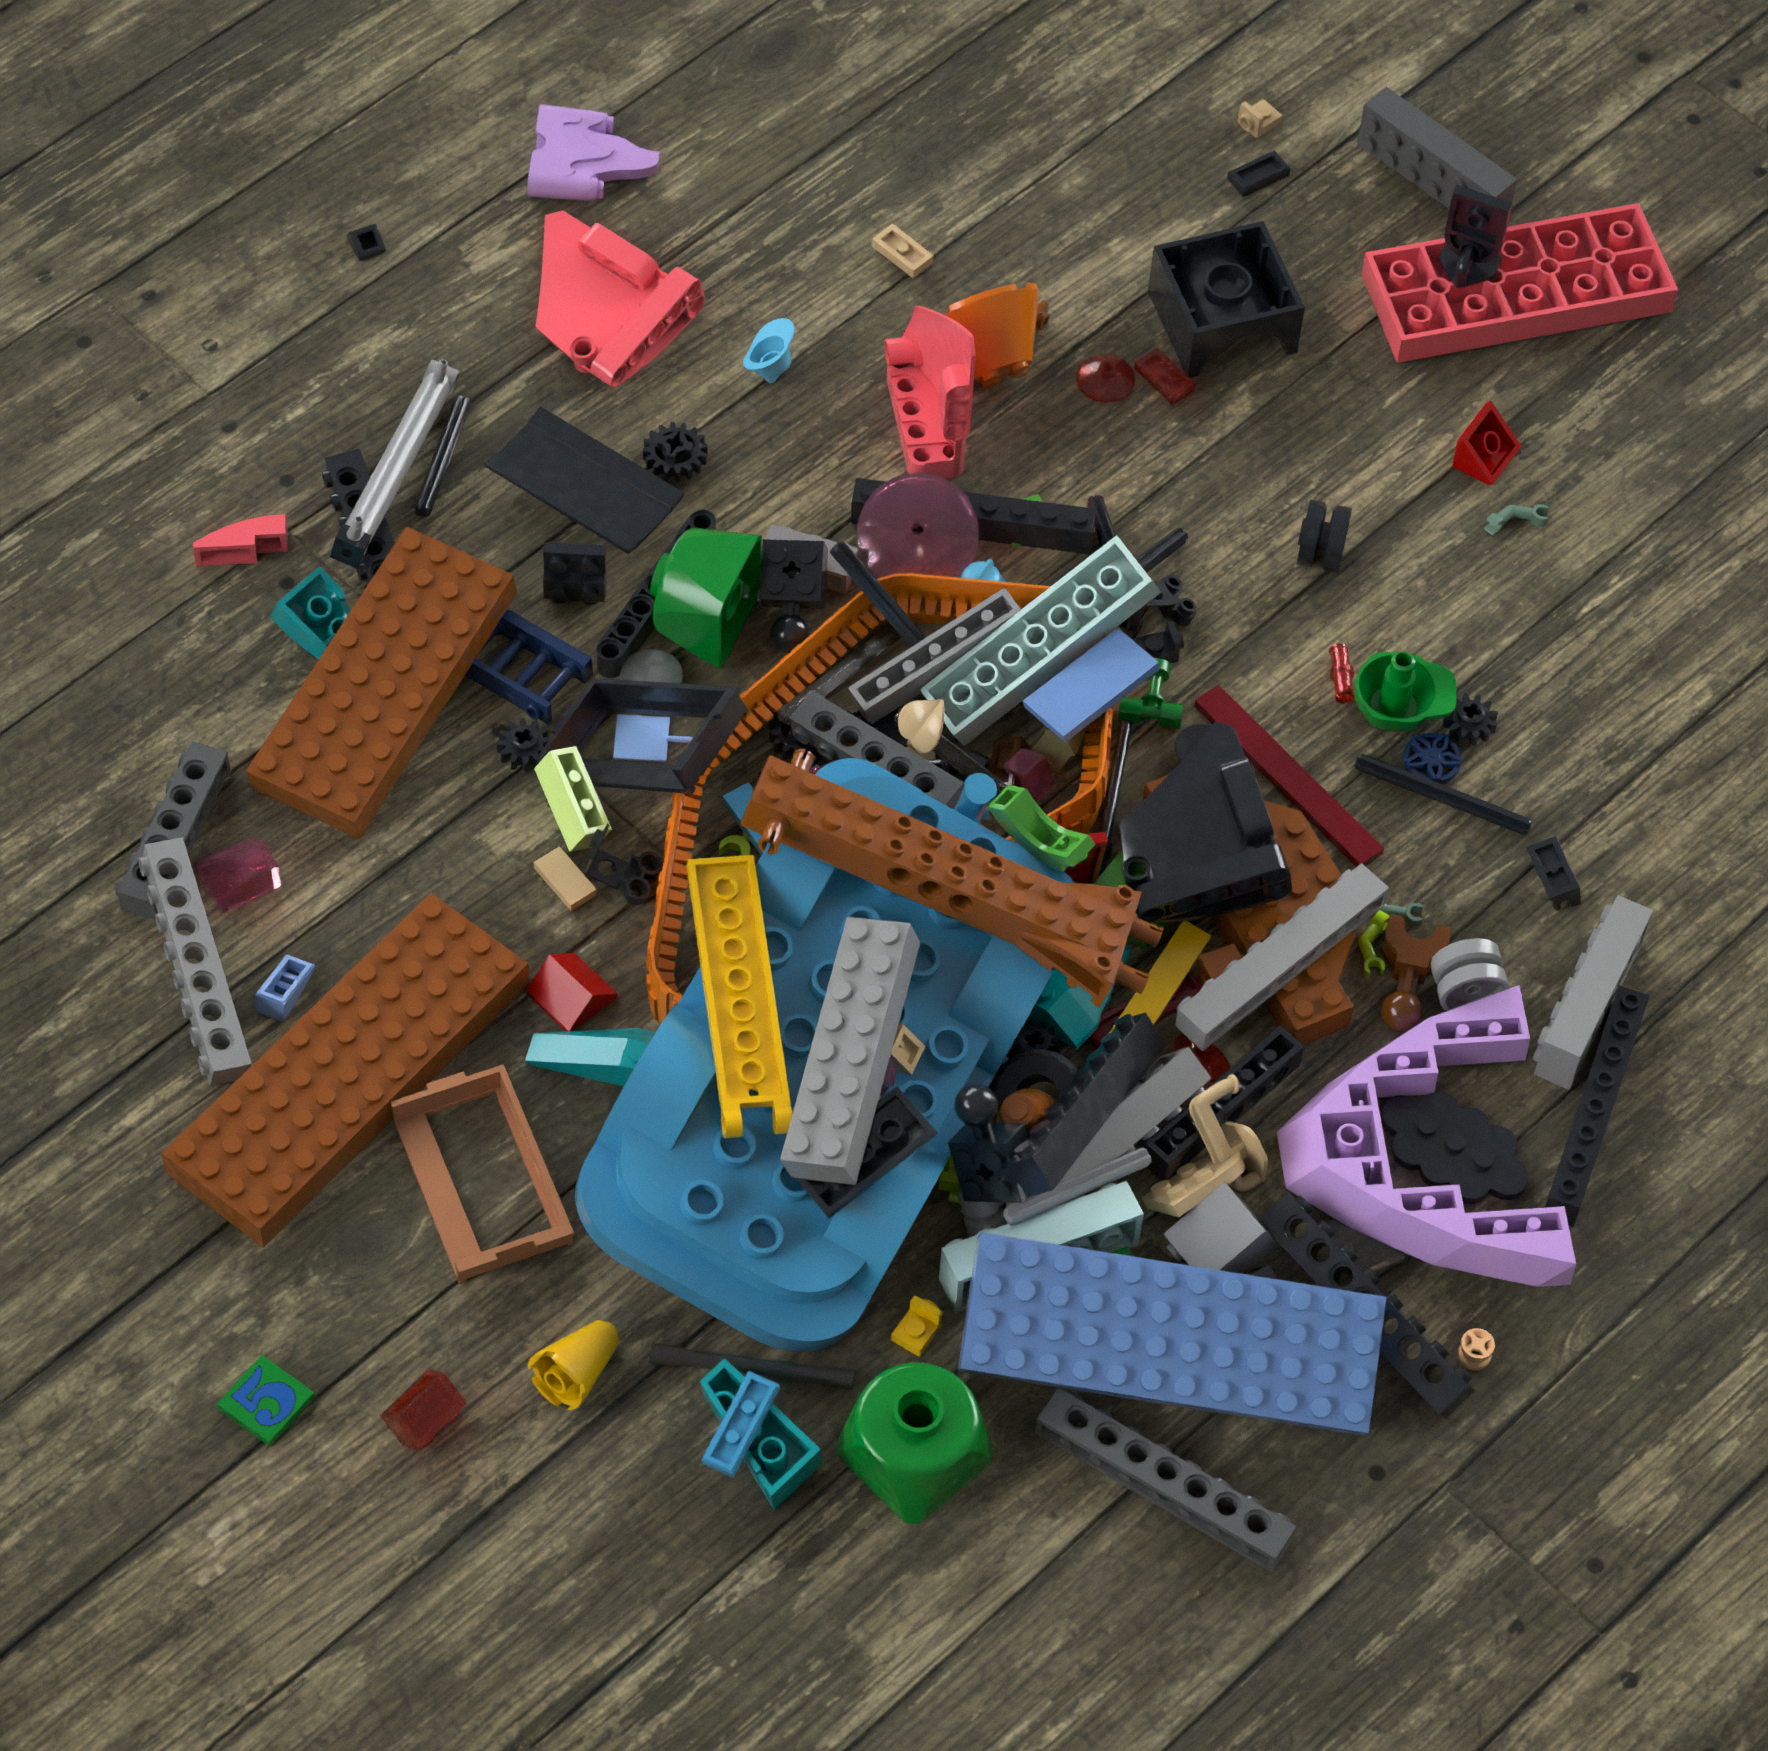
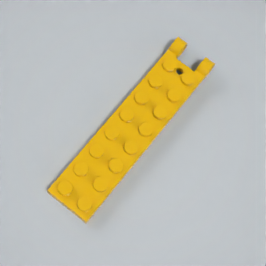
M754 855L688 859L686 866L721 1107L723 1137H742L743 1122L740 1109L772 1106L774 1133L786 1134L793 1111L790 1102ZM754 1090L758 1093V1096H750L749 1092Z

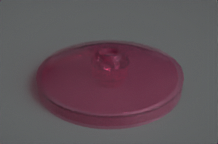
M908 473L888 480L870 495L859 516L857 540L862 559L876 579L892 574L906 573L960 578L965 568L975 558L979 543V526L971 502L955 484L933 474ZM921 526L923 533L921 535H914L912 529H917Z

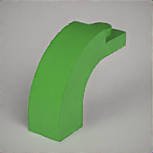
M1008 784L987 806L999 824L1018 844L1035 858L1058 871L1063 872L1068 866L1074 867L1084 861L1088 852L1096 845L1089 835L1067 830L1054 822L1037 805L1026 788Z

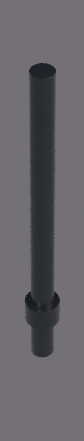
M1129 720L1121 721L1099 831L1106 832L1108 843L1098 878L1104 872L1107 859L1111 857L1113 844L1111 836L1133 723Z

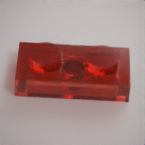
M1158 348L1135 361L1134 370L1172 406L1195 392L1196 384Z

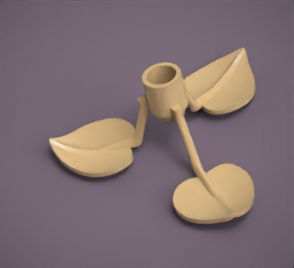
M944 700L912 701L906 704L899 714V731L904 738L909 739L907 741L908 747L906 748L926 760H934L936 758L934 749L940 740L944 724ZM849 743L845 746L851 747L854 746L856 743ZM874 758L870 762H877V759Z

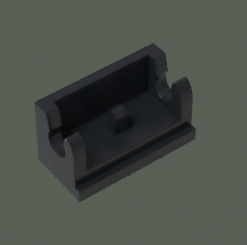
M1555 836L1527 846V852L1554 909L1559 911L1561 909L1560 904L1565 900H1569L1573 907L1580 905L1579 884L1557 837Z

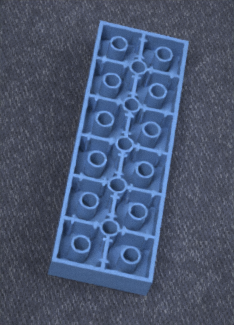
M981 1232L977 1237L957 1372L1362 1436L1369 1433L1386 1297Z

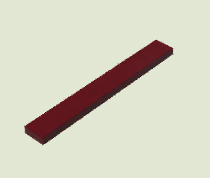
M1216 685L1195 699L1194 707L1212 724L1216 721L1235 728L1244 756L1356 867L1361 863L1367 866L1383 854L1384 847L1219 685Z

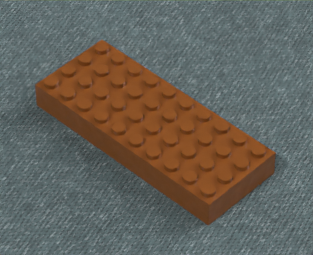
M406 526L247 768L246 774L251 788L360 839L469 670L472 662L476 659L517 595L514 575Z

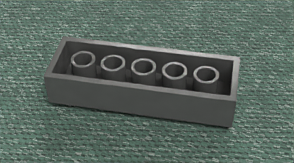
M1385 87L1364 104L1357 143L1364 150L1369 151L1382 160L1385 165L1393 168L1408 181L1424 190L1430 197L1435 198L1449 209L1452 193L1456 185H1460L1512 203L1517 178L1391 89Z

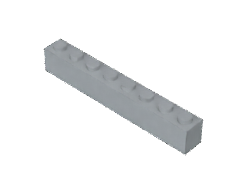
M1362 863L1352 871L1350 869L1346 870L1330 889L1328 887L1322 889L1316 896L1315 901L1310 905H1303L1298 908L1291 920L1286 924H1278L1262 943L1260 941L1254 943L1242 959L1230 962L1224 969L1223 974L1216 979L1211 978L1206 981L1201 987L1200 992L1194 997H1186L1177 1007L1175 1026L1204 1051L1385 906L1389 887Z

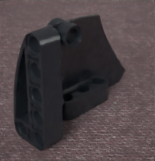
M1215 721L1164 781L1120 821L1124 856L1122 869L1125 884L1132 888L1133 891L1142 892L1136 914L1139 919L1148 923L1185 921L1235 912L1282 899L1289 895L1293 888L1290 870L1281 846L1277 845L1274 839L1271 819L1250 762L1244 756L1235 728ZM1138 873L1144 874L1141 877H1133L1135 874Z

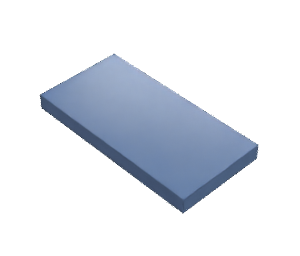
M1116 628L1023 700L1024 707L1066 743L1160 669L1159 662L1123 631Z

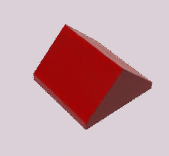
M1492 401L1486 402L1458 439L1452 467L1487 485H1493L1521 448V444Z
M575 953L549 954L526 989V994L566 1032L576 1030L618 997V993Z

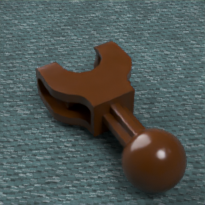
M1390 914L1381 953L1386 962L1391 965L1393 969L1392 978L1398 979L1396 992L1390 994L1384 1000L1381 1007V1016L1386 1026L1391 1030L1407 1032L1420 1023L1423 1009L1419 999L1415 996L1417 984L1424 985L1426 976L1432 973L1430 967L1432 957L1439 950L1449 945L1451 927L1436 925V929L1431 937L1416 939L1409 936L1405 931L1404 917Z

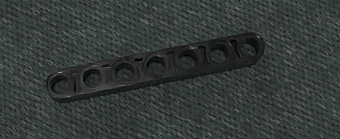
M705 509L694 511L663 554H670L679 537L691 528L716 530V517L714 514ZM660 558L596 647L597 670L603 677H618L625 661L639 651L655 628L653 623L655 597L651 596L650 588L652 577Z

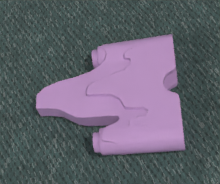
M540 104L536 125V134L538 136L536 150L532 152L527 196L597 201V198L603 199L604 182L639 179L656 174L659 167V152L642 149L624 138L608 135L607 133H613L614 117L608 116V113Z

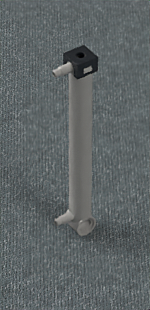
M431 360L420 387L347 522L342 524L337 533L330 558L359 569L374 534L446 399L450 398L456 386L460 371L447 366L446 360Z

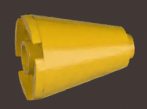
M596 1320L536 1352L529 1360L528 1370L533 1367L535 1376L531 1380L541 1395L558 1407L563 1403L570 1406L567 1410L578 1408L587 1398L619 1345L616 1328L609 1322Z

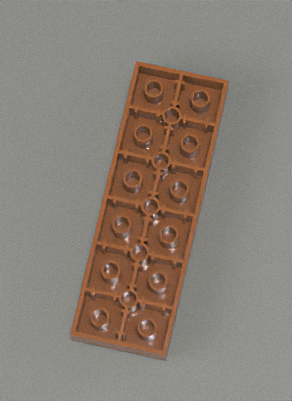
M430 893L161 1153L165 1173L264 1248L393 1120L391 1101L421 1092L427 1083H430L530 984L528 963Z

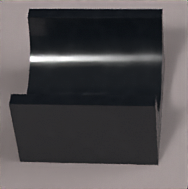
M1264 221L1153 247L1148 293L1187 379L1199 376L1205 361L1220 347L1248 335L1268 334L1275 336L1279 339L1286 355L1297 353L1305 306Z

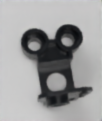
M1168 575L1160 581H1154L1161 593L1119 625L1121 631L1131 639H1135L1142 628V617L1148 608L1158 607L1164 618H1171L1175 623L1182 626L1189 625L1196 616V605L1188 598H1178L1182 593V582L1179 578Z
M607 824L604 831L597 829L589 845L594 848V851L591 852L586 862L588 864L583 874L616 890L619 889V886L623 887V895L627 902L632 905H641L647 900L651 892V886L647 880L655 879L659 875L663 867V861L658 854L648 851L642 853L639 857L631 854L628 862H625L599 849L610 826ZM602 861H609L615 866L616 873L609 877L604 876L599 872L598 864ZM643 866H649L652 871L645 870ZM630 891H637L640 896H635Z

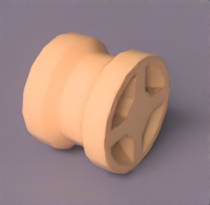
M1479 1328L1470 1329L1464 1333L1458 1349V1359L1465 1368L1478 1371L1489 1365L1495 1348V1341L1488 1331ZM1472 1351L1480 1352V1355L1472 1353Z

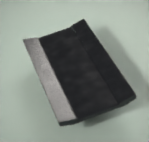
M541 406L528 420V423L498 453L484 462V467L627 554L638 548L684 497V492Z

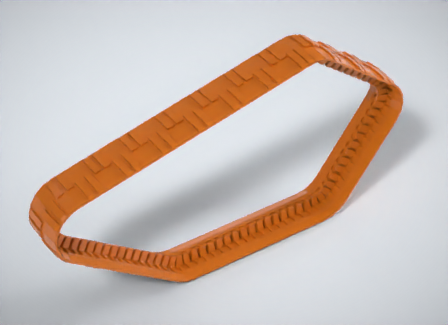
M913 573L892 574L877 579L913 622L947 625L1004 587L1021 610L1051 587ZM863 591L858 593L845 606L838 609L833 616L823 622L821 627L801 644H798L774 668L740 695L749 712L747 715H742L743 718L703 776L699 777V781L694 785L696 787L694 793H673V810L671 817L668 819L664 846L665 863H663L662 871L659 875L655 903L656 917H654V923L650 930L646 960V971H649V974H646V984L650 1009L655 1020L659 1021L660 1025L676 1003L678 1004L683 996L675 984L674 973H669L674 972L675 962L667 959L676 958L678 950L669 945L679 944L680 935L673 932L681 931L682 921L674 918L683 917L684 907L678 906V904H685L686 894L678 891H685L688 887V880L682 879L683 877H688L687 866L682 864H687V860L692 859V854L685 851H690L694 848V840L688 838L696 836L697 827L690 824L698 823L699 814L691 811H699L701 801L693 798L702 797L703 788L699 786H704L706 778L712 770L719 766L722 760L728 758L731 752L736 751L754 732L761 729L764 723L769 722L774 717V712L779 713L784 708L783 704H789L794 700L797 694L802 693L806 686L811 685L818 676L827 671L829 666L831 667L836 663L839 657L844 656L868 632L878 626L889 623ZM1113 706L1111 707L1112 709L1109 708L1086 727V731L1092 732L1085 733L1084 743L1091 745L1083 746V756L1089 759H1082L1081 769L1088 772H1081L1080 782L1086 784L1080 783L1078 792L1070 801L1047 814L1054 822L1067 830L1088 834L1097 820L1101 804L1104 803L1108 782ZM1011 836L1005 838L1017 843Z

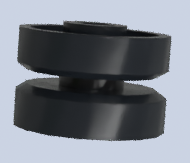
M1310 499L1306 518H1303L1298 540L1300 548L1297 565L1312 568L1316 564L1319 550L1324 551L1322 559L1323 570L1339 573L1351 518V507L1337 505L1333 509L1331 521L1325 522L1327 513L1326 502Z

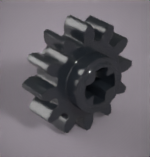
M1467 693L1463 694L1462 701L1456 698L1455 711L1443 719L1442 727L1450 728L1448 736L1453 738L1458 735L1460 737L1459 744L1461 745L1465 743L1466 739H1470L1473 746H1476L1478 738L1488 742L1490 733L1493 734L1496 731L1498 712L1490 711L1491 701H1487L1484 704L1480 703L1481 695L1479 694L1475 696L1474 700H1470Z
M521 718L520 726H515L514 723L508 722L509 732L506 730L499 731V740L496 742L502 763L511 761V770H515L518 765H523L524 772H528L530 764H533L535 767L539 764L536 758L551 738L548 736L547 727L538 730L537 720L533 721L531 725H526V720Z

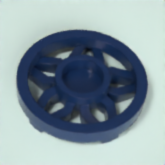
M1423 733L1415 735L1406 744L1403 753V765L1407 771L1440 784L1451 781L1458 774L1462 762L1458 746L1446 734ZM1418 743L1421 744L1422 746H1424L1425 748L1422 749V748L1418 745ZM1439 743L1444 744L1442 748L1436 747ZM1413 747L1416 754L1409 758L1408 753ZM1443 768H1454L1451 772L1442 776ZM1415 769L1426 770L1428 776L1419 773Z

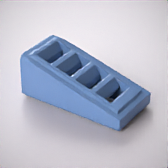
M286 954L255 994L256 1012L283 1022L312 976L315 965ZM287 970H290V971H292V972L298 973L299 976L293 975V974L288 973V972H286V971H287Z

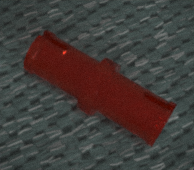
M1342 643L1334 644L1329 648L1332 667L1329 675L1331 681L1334 682L1335 700L1338 703L1347 704L1355 699L1352 684L1354 669L1350 665L1348 646Z

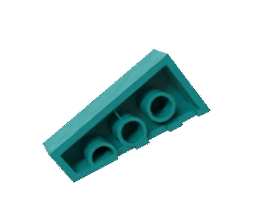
M725 1358L700 1381L703 1396L720 1424L745 1378ZM774 1404L771 1405L743 1459L773 1510L823 1464L821 1449Z

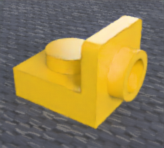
M914 1295L910 1301V1309L891 1334V1341L920 1357L941 1328L943 1312L933 1301L921 1299Z

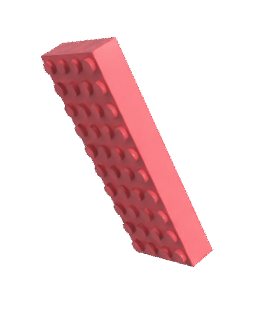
M1639 203L1509 226L1506 230L1503 246L1499 252L1501 262L1495 277L1467 287H1455L1439 261L1440 254L1446 244L1445 238L1365 252L1361 273L1397 363L1671 313L1678 293L1676 283Z

